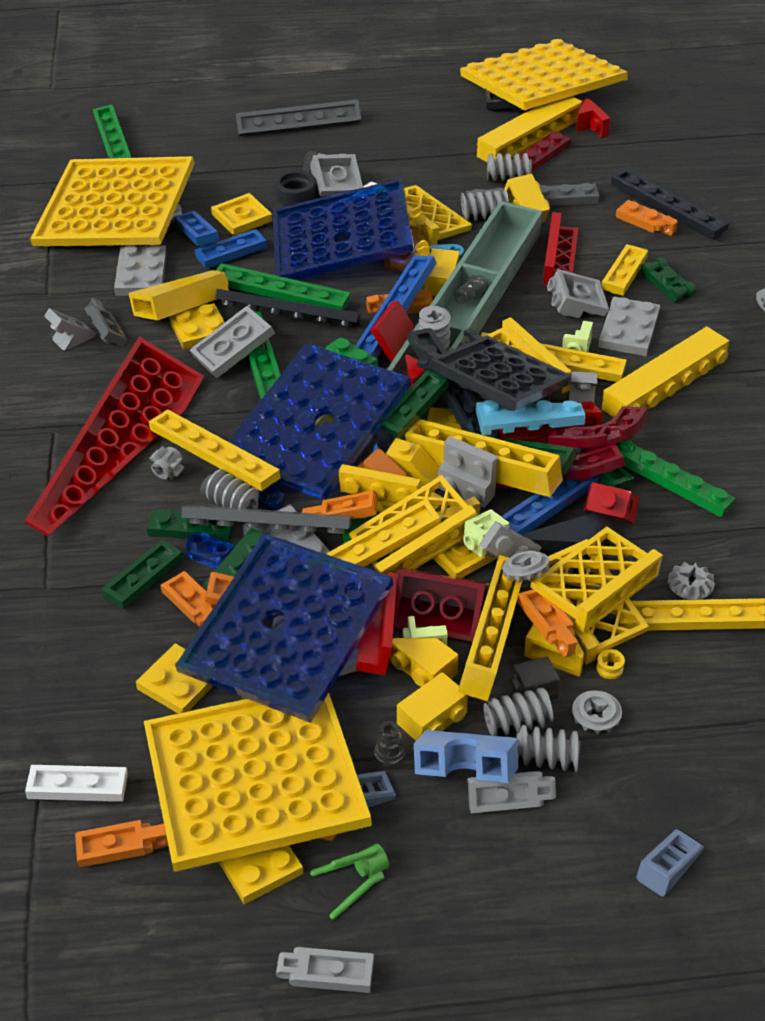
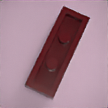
M553 131L519 154V157L522 159L523 154L527 153L528 158H531L533 172L569 147L571 138Z

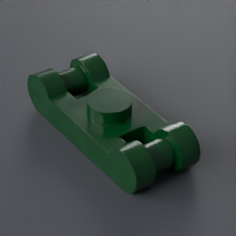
M664 257L655 259L653 263L646 262L641 265L643 276L671 301L676 302L681 300L683 296L689 297L696 293L693 282H686L668 266Z

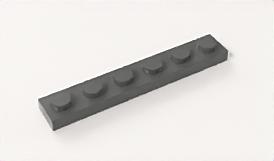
M358 99L236 113L239 136L361 121Z
M596 184L540 186L541 193L544 199L549 202V206L599 203V193ZM504 188L466 191V198L469 192H472L474 197H476L477 192H481L484 197L486 191H490L492 197L495 191H499L502 196Z
M198 505L182 506L181 518H190L189 523L206 524V519L217 520V525L234 526V521L245 522L244 527L261 528V523L272 524V529L288 530L289 525L300 526V531L310 532L317 531V527H327L329 533H344L345 529L352 527V516Z

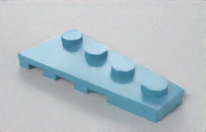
M493 400L477 402L476 406L482 436L491 435V430L502 429L503 433L514 432L515 427L522 426L528 430H538L542 427V424H548L552 428L585 424V412L582 404L575 401L551 403L541 400L537 403L528 404L516 411L506 410L501 404Z

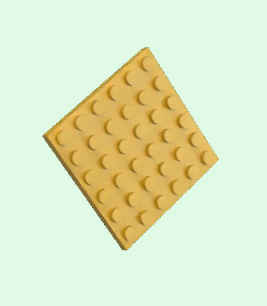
M554 39L548 44H536L534 48L530 49L522 48L516 53H504L498 58H487L484 62L469 63L468 66L460 68L462 77L484 89L486 88L491 93L523 110L627 80V71L619 68V66L612 65L606 60H601L596 55L588 54L585 50L578 49L572 44H567L561 39Z
M193 156L70 160L30 238L32 246L161 245L195 164Z
M325 682L144 721L174 872L372 826L371 816Z

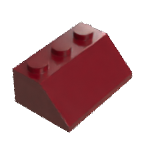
M408 568L399 569L393 627L400 629L408 628V617L414 616L416 628L446 625L447 637L473 642L487 597L489 583Z

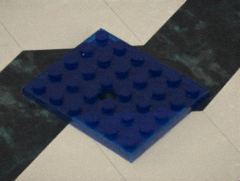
M402 178L273 209L276 276L297 280L414 252L406 193ZM348 235V240L338 242L339 236Z
M305 343L228 442L280 469V479L276 482L326 500L339 483V469L342 464L351 466L412 383L408 376ZM330 414L334 416L332 423H324L320 427L315 425L317 419L322 415Z
M264 533L175 664L177 672L311 723L393 586V577ZM276 613L285 617L284 623L275 629L266 628L262 624L265 617H273Z

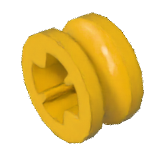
M614 649L602 651L598 655L596 666L599 675L606 679L620 677L625 663L622 653ZM608 662L614 663L613 666H608L607 664Z

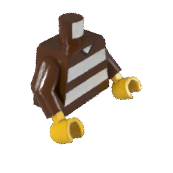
M419 207L411 210V221H407L396 231L384 232L382 234V245H369L370 259L383 258L385 270L403 272L414 255H430L429 244L425 240L420 241L418 227L415 228V225L421 226L426 220Z

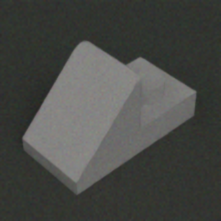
M49 308L44 315L52 323L50 327L56 331L53 341L64 351L84 343L96 335L84 322Z
M572 371L569 401L577 403L592 401L594 403L598 373Z

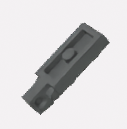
M92 297L87 307H85L87 316L93 320L92 324L99 330L101 339L107 344L112 345L114 343L123 347L127 342V338L112 313L105 310L100 300Z

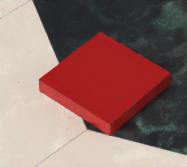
M397 300L391 302L370 331L392 363L406 342L409 333L415 329V326Z

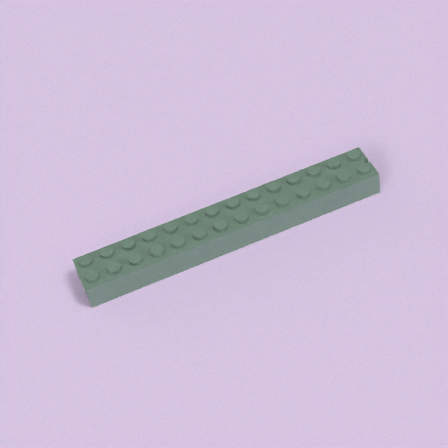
M500 201L430 305L440 306L451 315L449 351L460 347L464 342L470 343V339L463 335L464 330L471 328L478 334L480 333L541 235L543 211ZM419 323L413 331L419 330ZM406 340L372 391V416L382 418L408 391L405 376V355L420 361L408 340ZM429 409L419 419L425 420Z

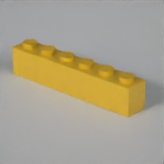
M570 96L531 109L479 137L477 157L486 162L490 153L493 154L494 160H496L498 153H501L503 160L507 153L510 154L511 158L514 157L515 153L519 154L553 131L559 132L577 122L582 101Z
M709 327L703 328L606 388L603 394L602 410L614 418L622 406L648 407V409L655 407L660 401L668 396H672L676 391L685 385H689L699 376L705 375L718 364H722L728 357L729 340Z
M418 419L405 434L406 441L421 445L439 466L444 463V442L450 436L496 455V483L551 497L563 480L560 455Z
M499 555L458 689L459 693L488 701L522 584V582H517V580L510 581L507 576H504L502 566L509 557Z

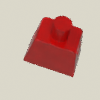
M592 482L589 486L583 512H596L599 516L634 524L641 497L628 490Z

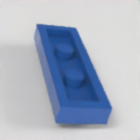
M196 211L174 216L177 227L197 246H208L213 241L219 240L218 231Z
M257 229L195 249V256L204 268L207 269L267 248V241Z

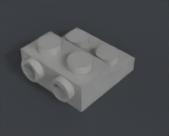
M355 154L313 155L310 168L312 175L316 179L320 196L352 195L363 187Z
M559 269L554 277L550 278L547 290L553 294L551 303L552 306L557 307L558 313L580 318L583 311L591 315L605 316L609 307L600 280Z
M450 436L444 442V463L438 468V477L442 475L462 499L467 500L474 496L480 502V507L485 508L495 496L497 456ZM440 486V487L438 488V489H441V490L445 491L442 486Z

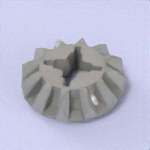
M525 551L510 557L503 564L502 569L504 576H507L508 580L522 582L523 580L530 581L533 578H540L543 573L549 571L548 566L550 563L548 556L543 553Z
M684 562L681 567L674 566L672 572L669 573L668 584L671 590L678 596L689 600H699L712 593L715 585L714 574L708 573L707 567L699 568L697 563L689 566ZM689 577H695L692 585H689Z
M587 691L575 699L572 714L574 715L575 723L581 724L584 731L592 729L598 734L601 730H606L610 733L614 726L619 725L622 708L618 700L606 692ZM592 709H595L596 712H602V718L596 714L591 715Z

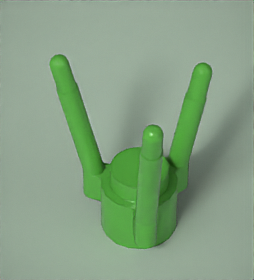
M375 844L359 853L334 860L330 864L311 871V876H317L355 864L358 873L362 877L366 875L369 877L367 881L330 914V919L334 920L373 884L384 879L382 871L388 869L389 862L385 851L379 844Z

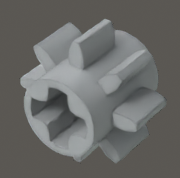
M162 446L150 457V460L154 462L151 469L161 479L169 477L172 480L184 469V466L180 464L183 457L173 447L165 449Z

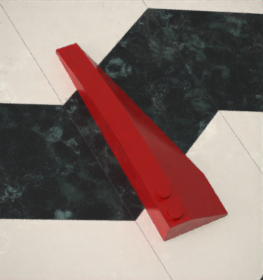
M139 336L24 523L49 537L159 436L150 430V420L166 410H170L179 416L183 414L204 376Z

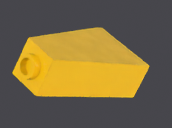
M212 270L133 291L128 294L134 316L160 320L217 300L215 298L217 289L228 290L229 282L225 272Z

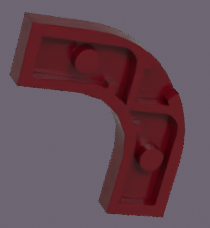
M622 406L611 421L602 425L591 427H556L548 436L549 444L584 448L586 451H593L599 449L600 446L631 440L633 435L642 428L647 420L648 407Z
M549 434L532 439L529 442L549 444ZM615 443L590 452L577 454L566 475H562V478L586 481L593 476L611 472L616 468L625 466L624 457Z

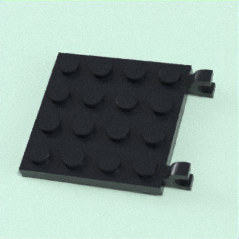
M471 328L464 330L463 333L464 336L470 339V343L464 342L460 347L441 355L436 353L433 348L427 345L420 348V353L424 354L427 360L422 359L417 362V367L421 369L428 368L437 372L438 376L457 382L460 387L471 389L479 393L482 398L493 400L509 411H516L568 386L572 375L488 335L482 337Z

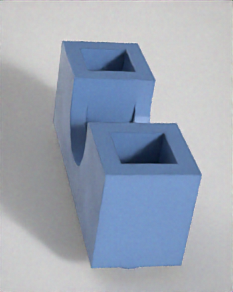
M425 730L414 743L415 774L446 777L453 770L466 768L476 770L477 780L509 783L518 769V738Z

